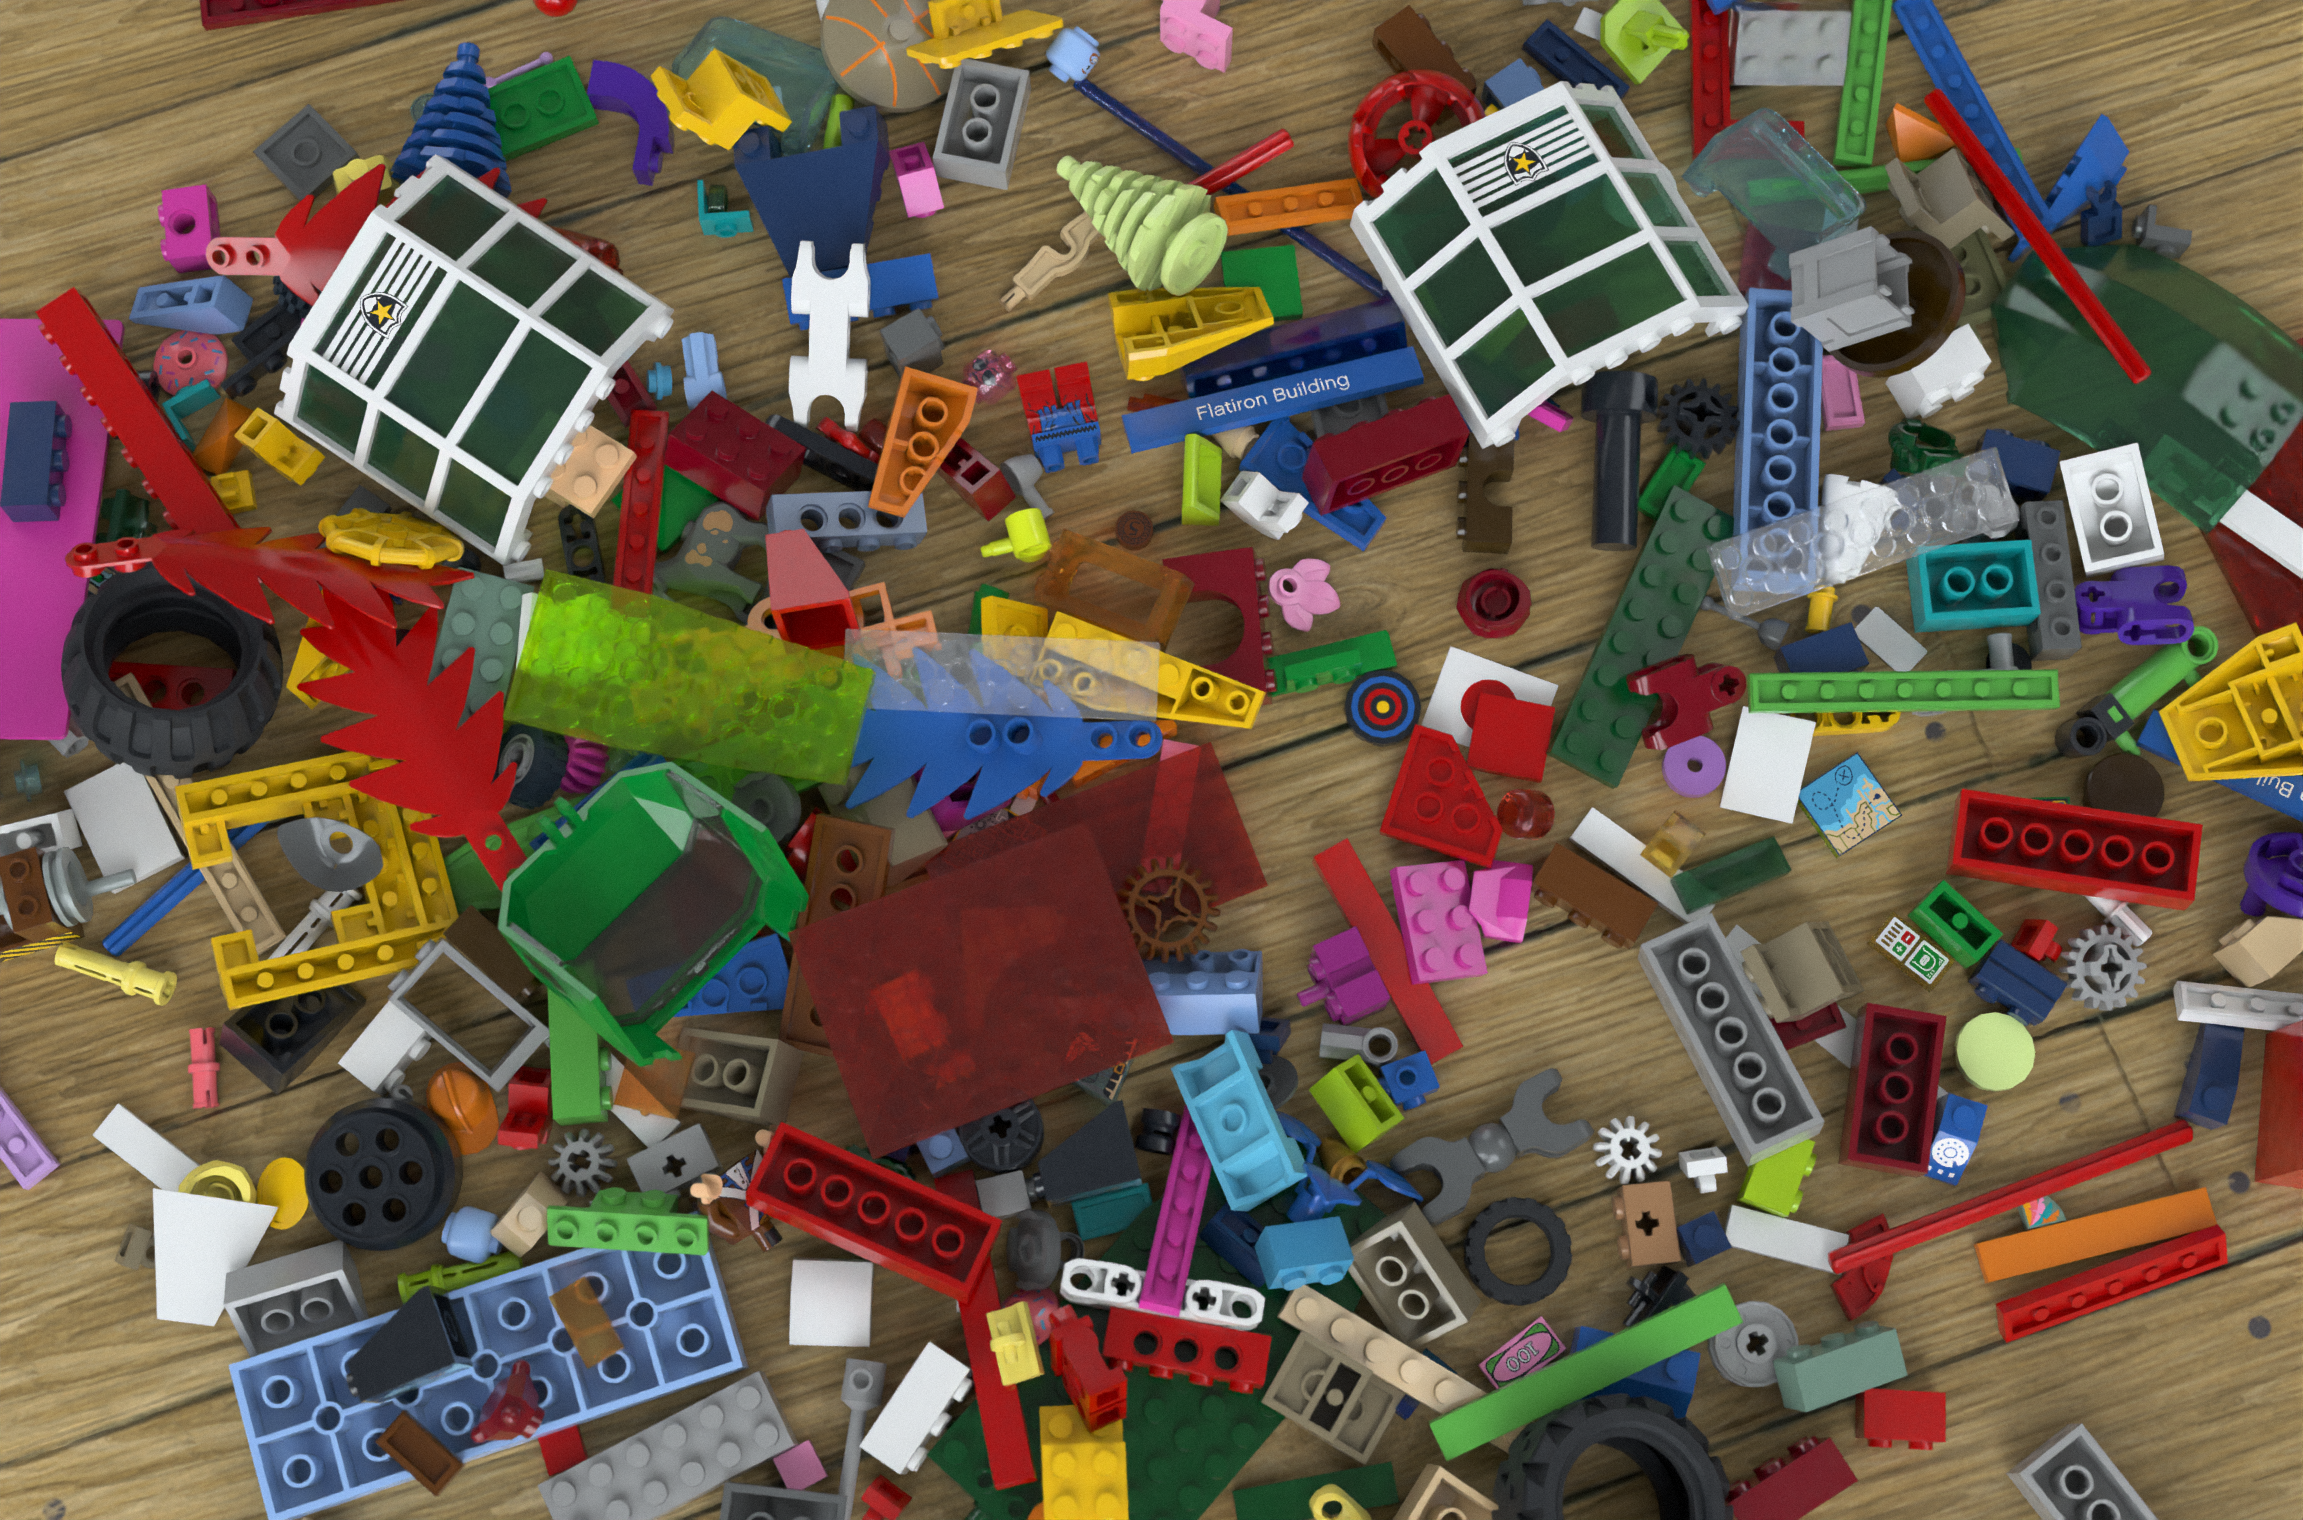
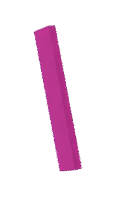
M1185 1105L1138 1307L1179 1317L1212 1168L1211 1161L1187 1105Z

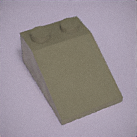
M687 1027L682 1028L676 1051L680 1053L683 1059L673 1061L662 1103L764 1126L774 1124L779 1126L780 1122L786 1123L803 1051L777 1039Z

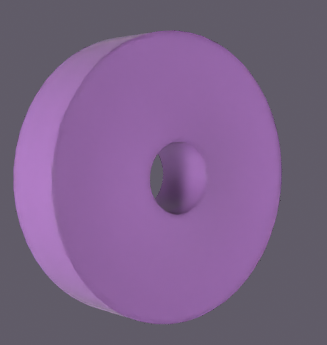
M1698 736L1668 748L1662 761V773L1667 785L1677 794L1688 798L1703 797L1714 791L1721 783L1726 770V761L1722 750L1714 741L1704 736ZM1688 761H1696L1700 765V771H1690L1687 766Z

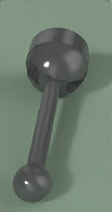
M1707 595L1700 606L1702 610H1714L1758 630L1760 642L1774 651H1778L1790 626L1789 623L1776 618H1770L1759 623L1714 603L1713 598Z

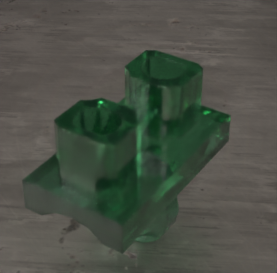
M117 489L115 497L103 499L100 512L102 518L110 521L108 532H99L96 535L95 544L115 542L125 537H133L135 539L145 538V536L152 537L153 534H157L158 526L148 522L150 501L131 494L127 489Z

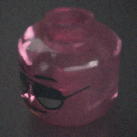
M986 349L963 367L965 378L961 380V383L978 388L975 399L978 404L984 401L988 405H994L1016 388L1017 381L1013 373L1018 368L1005 351L998 355L995 351Z

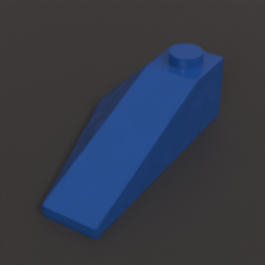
M2103 114L2100 115L2044 200L2045 205L2057 224V227L2048 231L2050 235L2091 203L2087 199V187L2092 186L2101 195L2105 189L2104 181L2110 180L2117 186L2128 169L2122 163L2129 154V150L2109 118ZM2019 240L2007 260L2015 263L2033 248L2029 243L2022 245Z

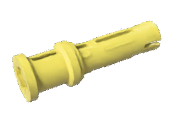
M63 942V945L59 946L55 955V964L57 966L121 986L125 994L131 996L140 994L152 998L155 1004L164 1006L169 1002L176 988L177 975L174 972L166 971L162 973L147 968L146 964L141 961L123 962L69 942Z

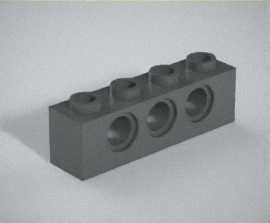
M2063 500L2025 502L2019 508L2020 519L2015 529V539L2031 540L2041 611V614L2030 625L2026 626L2031 661L2069 659L2082 648Z

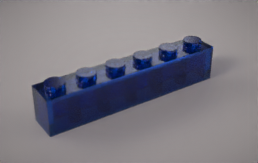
M1393 297L1259 330L1179 367L1181 383L1187 398L1193 399L1407 348L1405 320Z

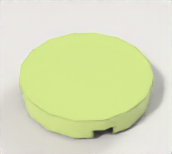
M1997 1012L1978 1015L1964 1024L1956 1036L1954 1045L1956 1066L1965 1080L1978 1089L1987 1091L2009 1090L2024 1081L2033 1068L2035 1058L2033 1039L2025 1026L2010 1015Z

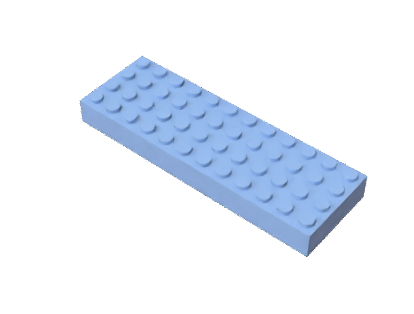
M695 1211V1212H692V1213H689V1214H697V1215H699V1212H698V1211ZM710 1234L709 1251L706 1255L582 1248L449 1292L448 1295L473 1366L383 1403L361 1402L359 1396L354 1397L346 1380V1374L351 1373L347 1362L399 1309L228 1365L268 1520H295L415 1480L408 1471L376 1443L377 1439L403 1410H407L466 1463L749 1368ZM523 1359L528 1361L531 1366L530 1377L532 1378V1384L539 1395L537 1405L545 1410L540 1426L529 1439L519 1435L512 1440L474 1442L470 1435L471 1430L479 1423L482 1407L498 1382L511 1375L513 1364L517 1360Z

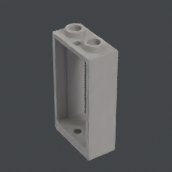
M440 937L436 943L429 939L414 956L419 962L408 973L405 969H402L387 987L392 992L387 996L388 1000L499 1092L549 1036V1028L518 1001L510 997L499 985L444 938ZM443 952L530 1026L491 1070L403 997Z

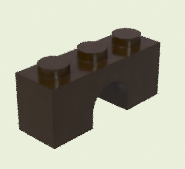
M1470 432L1466 444L1458 459V467H1465L1464 481H1458L1457 503H1464L1463 517H1457L1456 539L1463 540L1462 552L1508 554L1512 544L1513 507L1492 504L1485 497L1483 488L1491 482H1510L1514 471L1515 437L1502 446L1496 447L1495 444H1492L1482 449L1473 432Z

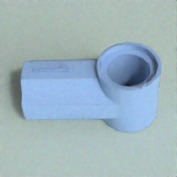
M698 332L682 338L687 377H684V389L689 410H693L711 391L727 399L723 375L721 371L719 372L714 335Z

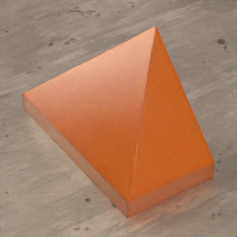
M1896 103L1885 123L1895 155L1903 163L1940 158L1952 148H1957L1941 125Z
M227 397L225 398L192 453L201 469L215 476L227 473L243 446L234 435L254 412L253 410Z

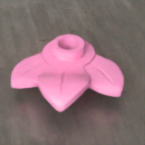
M1303 559L1292 569H1280L1270 577L1268 593L1271 599L1281 606L1284 620L1291 627L1308 632L1312 626L1313 615L1329 614L1340 607V600L1336 591L1330 584L1324 582L1330 571L1328 563L1319 559ZM1283 581L1291 583L1293 586L1292 593L1284 590Z

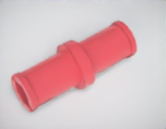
M208 1027L205 1030L203 1028L189 1030L192 1064L188 1065V1074H192L193 1109L219 1107L216 1072L220 1071V1063L216 1062L215 1028Z

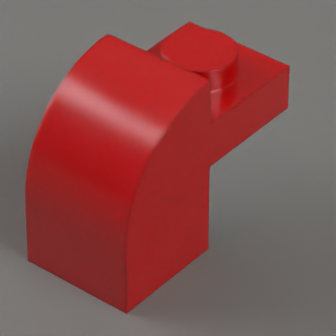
M521 1066L509 1082L508 1113L498 1129V1145L511 1146L516 1150L538 1149L540 1144H547L554 1120L551 1069Z

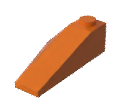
M905 367L891 410L868 508L905 518L968 426L978 388Z

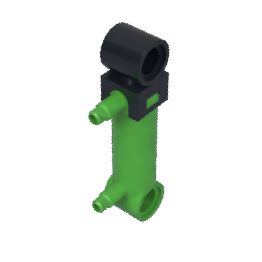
M2194 627V632L2190 637L2196 649L2194 656L2188 650V640L2182 643L2165 644L2105 694L2095 696L2076 712L2079 719L2067 721L2059 726L2055 734V745L2058 751L2069 758L2086 757L2099 753L2105 747L2106 741L2115 740L2123 752L2140 756L2141 751L2136 746L2135 740L2128 733L2127 729L2135 724L2133 720L2182 679L2189 688L2202 679L2196 668L2212 661L2216 656L2218 640L2215 634L2206 627ZM2078 729L2085 735L2083 747L2076 740Z

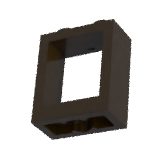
M470 905L443 933L513 999L518 1000L521 995L525 999H529L543 984L526 967L498 930V927L473 905Z

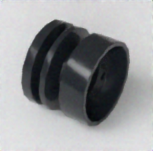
M1005 1085L987 1087L974 1094L963 1107L958 1123L960 1141L972 1162L985 1172L996 1175L1024 1170L1029 1167L1041 1153L1045 1139L1043 1120L1034 1101L1020 1089ZM998 1119H1002L1005 1124L1012 1123V1127L1006 1130L1007 1136L1005 1138H1000L997 1133H990V1130L996 1128L995 1121Z

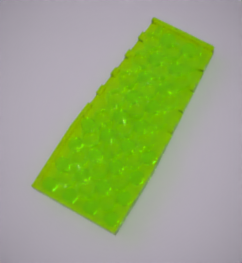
M546 569L503 719L616 749L844 786L849 776L876 673L870 668H864L846 662L844 659L775 638L770 634L740 626L723 618L719 619L704 614L702 611L658 596Z

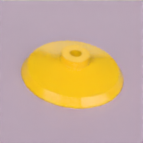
M283 1157L272 1161L264 1169L258 1181L257 1204L278 1207L269 1226L275 1229L283 1230L294 1226L304 1216L309 1206L305 1188V1170L294 1159Z

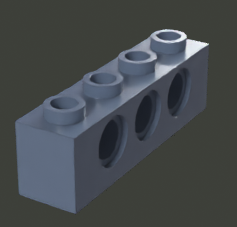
M871 491L771 495L766 506L768 533L774 534L784 530L804 529L822 553L839 552L845 547H857L858 551L863 552L877 550L880 546L892 545L897 550L912 549L917 544H920L927 534L923 492L905 518L868 508ZM884 516L888 518L893 527H882L877 522L876 517ZM845 517L852 520L855 529H846L841 526L839 518ZM810 519L814 521L818 530L809 531L805 529L801 524V520Z

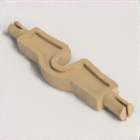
M1084 211L1062 228L1060 237L1071 250L1068 254L1062 255L1050 246H1043L1031 261L1013 277L1014 287L999 299L1000 304L1003 307L1005 306L1008 312L1024 297L1032 300L1054 278L1073 272L1084 262L1090 245L1102 235L1092 224L1093 218L1091 219L1086 211Z

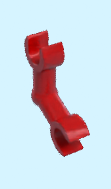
M824 417L815 427L816 430L826 435L824 438L834 443L837 442L844 448L878 464L880 455L864 445L855 433L840 428L828 417Z

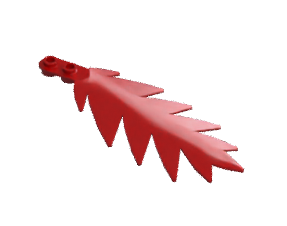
M385 164L377 165L350 183L321 208L308 223L307 220L315 199L313 194L307 195L288 212L278 226L275 237L214 238L206 248L208 264L215 272L222 275L280 276V280L289 290L306 303L314 306L320 296L315 287L321 292L323 291L369 215L376 208L386 169ZM497 167L493 168L479 177L478 180L493 189L500 174V169ZM425 170L417 175L416 178L420 179ZM465 187L443 205L429 221L428 217L433 201L431 196L424 198L398 224L454 261H457L506 213L500 212L479 224L488 201ZM394 197L385 207L388 208L398 198ZM543 197L517 204V206L538 219L547 204V199ZM517 222L468 270L489 284L491 282L485 273L522 288L546 292L553 284L537 265L557 260L567 255V253L520 222ZM391 234L389 235L345 307L350 310L353 309L396 237ZM567 238L568 240H570L571 242L580 247L579 242ZM402 242L371 293L376 292L405 243ZM411 248L386 287L388 290L394 284L414 249ZM221 251L225 254L226 261L222 259ZM254 251L260 256L259 262L255 258ZM420 254L395 293L396 297L403 290L423 255ZM429 260L427 262L426 266L424 267L416 282L412 286L408 295L404 299L403 302H405L406 304L412 296L415 289L417 288L421 279L425 275L426 271L430 267L432 261ZM439 266L436 268L412 308L421 314L423 313L438 289L435 280L441 284L448 273L446 270ZM461 280L458 281L452 293L508 323L515 321V317ZM445 302L433 322L451 332H456L459 328ZM361 309L358 312V315L360 316L362 315ZM402 325L398 329L397 334L404 332Z
M271 527L232 529L193 535L196 533L194 528L177 529L153 534L152 537L135 539L133 537H125L115 542L99 544L80 543L74 546L65 556L66 565L72 569L75 576L80 578L97 576L105 570V567L114 566L115 570L119 572H134L143 568L147 562L152 561L162 577L189 596L195 595V589L187 574L235 607L269 624H274V616L260 585L263 582L279 597L328 629H334L335 625L318 584L366 616L395 629L397 628L396 620L373 586L414 603L444 609V602L430 586L452 584L475 578L473 572L436 564L431 569H420L418 565L381 563L379 567L373 566L369 560L345 552L336 554L327 547L320 548L326 541V538L320 533L303 534L262 542L272 532Z
M322 587L324 601L335 628L328 629L325 626L302 628L300 634L320 653L354 672L300 683L297 689L321 701L352 711L378 716L323 735L321 742L342 750L377 758L406 760L351 780L349 786L386 803L424 814L441 815L410 824V830L443 838L457 837L464 834L502 892L503 883L507 879L509 871L518 869L528 859L498 813L502 811L511 796L515 783L517 764L511 762L492 783L497 769L504 726V693L498 691L456 730L465 708L471 683L475 648L469 647L427 685L433 665L437 640L438 608L429 607L397 646L396 628L393 629L366 616ZM376 587L375 590L395 619L394 606L389 592ZM498 836L501 839L500 848L489 850L486 847L488 837Z

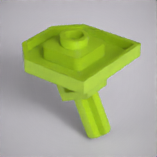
M1617 0L1600 18V45L1635 85L1641 84L1672 49L1683 50L1688 46L1687 39L1689 38V33L1682 28L1659 0Z

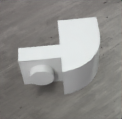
M1241 471L1220 500L1242 521L1260 533L1277 540L1281 538L1284 532L1288 533L1289 530L1297 526L1302 519L1303 510L1309 503L1299 493L1279 491L1260 472Z

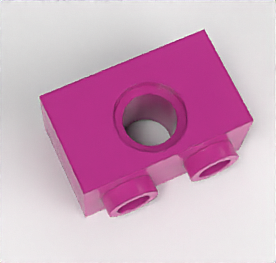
M206 184L162 190L163 205H158V217L162 227H165L166 239L161 240V251L166 262L169 261L179 274L212 269L206 258V248L211 240L220 237L216 197ZM195 225L190 233L182 234L185 228Z

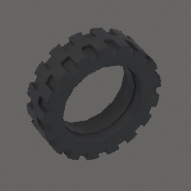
M1510 1197L1489 1205L1472 1221L1463 1244L1464 1264L1468 1269L1472 1282L1482 1290L1484 1295L1505 1305L1524 1306L1538 1302L1551 1295L1565 1280L1569 1265L1572 1262L1570 1247L1572 1242L1570 1235L1567 1234L1563 1220L1560 1217L1558 1218L1550 1207L1545 1204L1542 1205L1536 1202L1537 1200L1531 1198ZM1522 1218L1533 1222L1543 1230L1549 1241L1551 1256L1547 1269L1539 1279L1529 1284L1513 1285L1501 1281L1491 1272L1485 1260L1484 1246L1488 1234L1496 1224L1506 1219Z

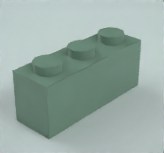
M1866 1321L1855 1325L1854 1332L1845 1335L1844 1333L1825 1335L1820 1338V1344L1812 1347L1810 1345H1799L1787 1349L1786 1356L1773 1360L1784 1408L1808 1412L1907 1376L1896 1328L1879 1326L1877 1321Z

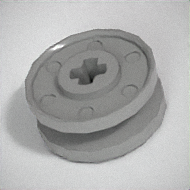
M1748 1301L1735 1305L1743 1323L1708 1339V1352L1713 1366L1724 1379L1738 1386L1764 1387L1778 1382L1773 1360L1786 1356L1787 1349L1798 1346V1336L1792 1321L1781 1309L1767 1302ZM1757 1337L1760 1343L1755 1347L1756 1351H1748L1746 1345L1750 1343V1338Z

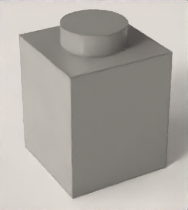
M1023 1170L976 1181L982 1211L1001 1220L1017 1216L1019 1212L1027 1209L1032 1210L1031 1202L1038 1201L1033 1177L1025 1179Z

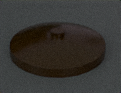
M1899 231L1885 235L1890 240L1889 245L1898 253H1905L1912 259V263L1909 264V272H1907L1909 306L1915 310V313L1911 314L1912 326L1830 351L1837 361L1854 373L1866 377L1882 378L1909 371L1930 358L1953 332L1962 313L1965 301V276L1955 254L1940 240L1929 234L1918 231Z

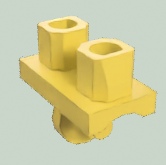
M1022 1301L1013 1306L986 1313L992 1336L990 1347L991 1351L996 1353L1003 1385L1009 1386L1043 1375L1044 1368L1028 1303Z

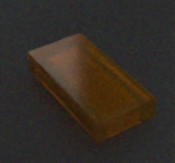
M584 1276L549 1297L588 1369L626 1348L587 1277Z

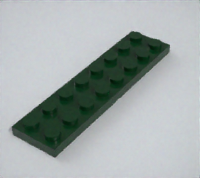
M1675 485L1668 489L1546 752L1547 755L1612 789L1618 787L1642 735L1641 732L1645 728L1660 696L1658 693L1645 696L1636 692H1630L1626 677L1634 671L1678 656L1733 536L1734 517Z

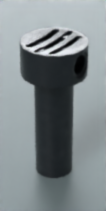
M1602 371L1596 372L1592 378L1582 383L1581 417L1584 420L1596 423L1591 547L1593 549L1630 551L1637 548L1641 424L1649 423L1657 418L1658 379L1646 373Z

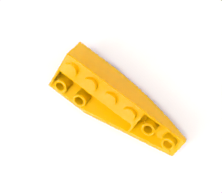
M1059 611L1055 615L1029 680V683L1044 688L1043 681L1048 679L1063 691L1069 699L1099 711L1252 729L1266 692Z

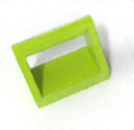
M1198 434L1185 435L1182 525L1219 526L1222 449Z

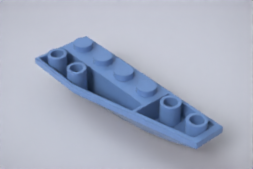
M1237 949L1232 952L1198 950L1199 952L1195 956H1192L1190 953H1184V960L1182 962H1178L1175 954L1169 955L1167 964L1161 963L1160 956L1154 957L1151 961L1141 959L1030 976L1025 979L1020 1002L1022 1006L1061 1018L1100 1027L1141 1033L1217 1035L1226 1034L1231 1030L1259 1033L1263 1012L1262 951H1249L1246 949Z

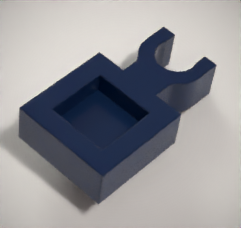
M2110 180L2104 181L2105 189L2101 195L2092 186L2087 187V199L2091 202V208L2081 211V243L2087 249L2122 238V206L2115 200L2117 187Z

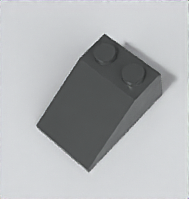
M728 1481L724 1483L720 1520H845L848 1496Z

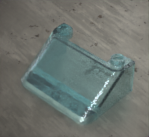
M714 17L710 19L674 59L672 73L687 80L711 51L716 48L765 76L792 120V123L784 132L769 125L771 131L782 134L780 140L782 153L790 156L810 152L830 107L832 96L835 95L839 86L826 65L822 49L730 17ZM756 121L753 122V125L763 127Z
M1760 108L1714 135L1681 176L1690 185L1691 190L1700 197L1705 198L1719 190L1776 247L1770 255L1768 265L1774 273L1780 275L1785 281L1791 278L1789 254L1837 238L1861 217L1867 209L1866 202L1861 194L1777 112L1768 108Z

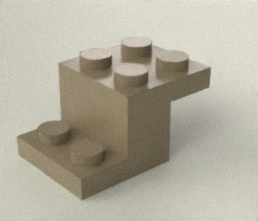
M1952 148L1917 175L1898 158L1884 166L1891 180L1887 183V186L1893 196L1901 202L1902 207L1898 210L1903 220L1910 227L1917 225L1920 232L1937 238L1949 249L1980 227L1987 234L1993 232L2003 242L2016 233L1999 202L1967 159L1955 148Z
M1828 921L1805 922L1766 944H1753L1740 951L1745 960L1742 962V968L1746 976L1752 983H1757L1763 995L1760 998L1761 1005L1766 1014L1771 1019L1775 1018L1777 1023L1801 1020L1840 999L1852 998L1865 991Z
M1301 1330L1261 1402L1294 1421V1424L1366 1465L1405 1393L1372 1374L1373 1371Z

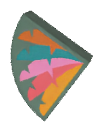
M2048 1196L2017 1207L2025 1231L2066 1221V1217L2059 1205Z

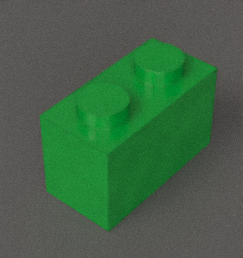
M1945 880L1934 886L1907 914L1916 925L1965 969L1978 962L2003 935L1998 928Z

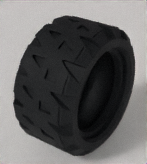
M1625 1393L1601 1395L1571 1403L1540 1417L1535 1423L1528 1424L1508 1448L1509 1459L1500 1463L1493 1486V1496L1499 1508L1492 1510V1520H1564L1562 1498L1568 1473L1577 1458L1593 1444H1600L1623 1452L1645 1472L1657 1496L1660 1520H1733L1734 1512L1733 1505L1725 1506L1724 1504L1730 1490V1484L1719 1456L1710 1457L1708 1455L1709 1441L1706 1436L1687 1417L1676 1418L1673 1408L1669 1405L1646 1396L1632 1398Z

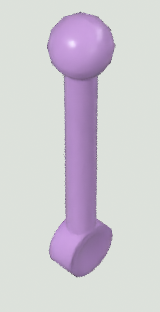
M543 52L540 54L539 59L495 79L493 77H486V85L484 86L490 88L539 66L550 64L553 62V56L548 52Z

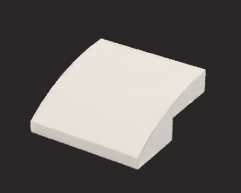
M794 1257L791 1282L789 1345L870 1347L874 1262L865 1259Z

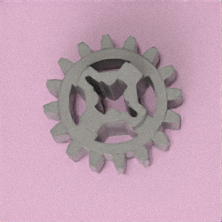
M2106 925L2093 926V930L2091 928L2079 930L2080 938H2069L2067 940L2072 948L2071 952H2061L2060 954L2062 958L2068 960L2067 966L2060 967L2059 972L2068 974L2069 979L2065 981L2068 983L2066 988L2075 989L2071 999L2074 1001L2084 1000V1007L2087 1009H2096L2098 1007L2099 1010L2109 1011L2112 1010L2113 1006H2127L2125 997L2136 998L2138 996V993L2133 988L2134 984L2145 983V980L2138 976V970L2147 968L2146 963L2137 961V956L2143 952L2142 948H2131L2130 945L2134 937L2132 935L2121 936V928L2109 927L2107 929ZM2101 964H2104V971H2101Z

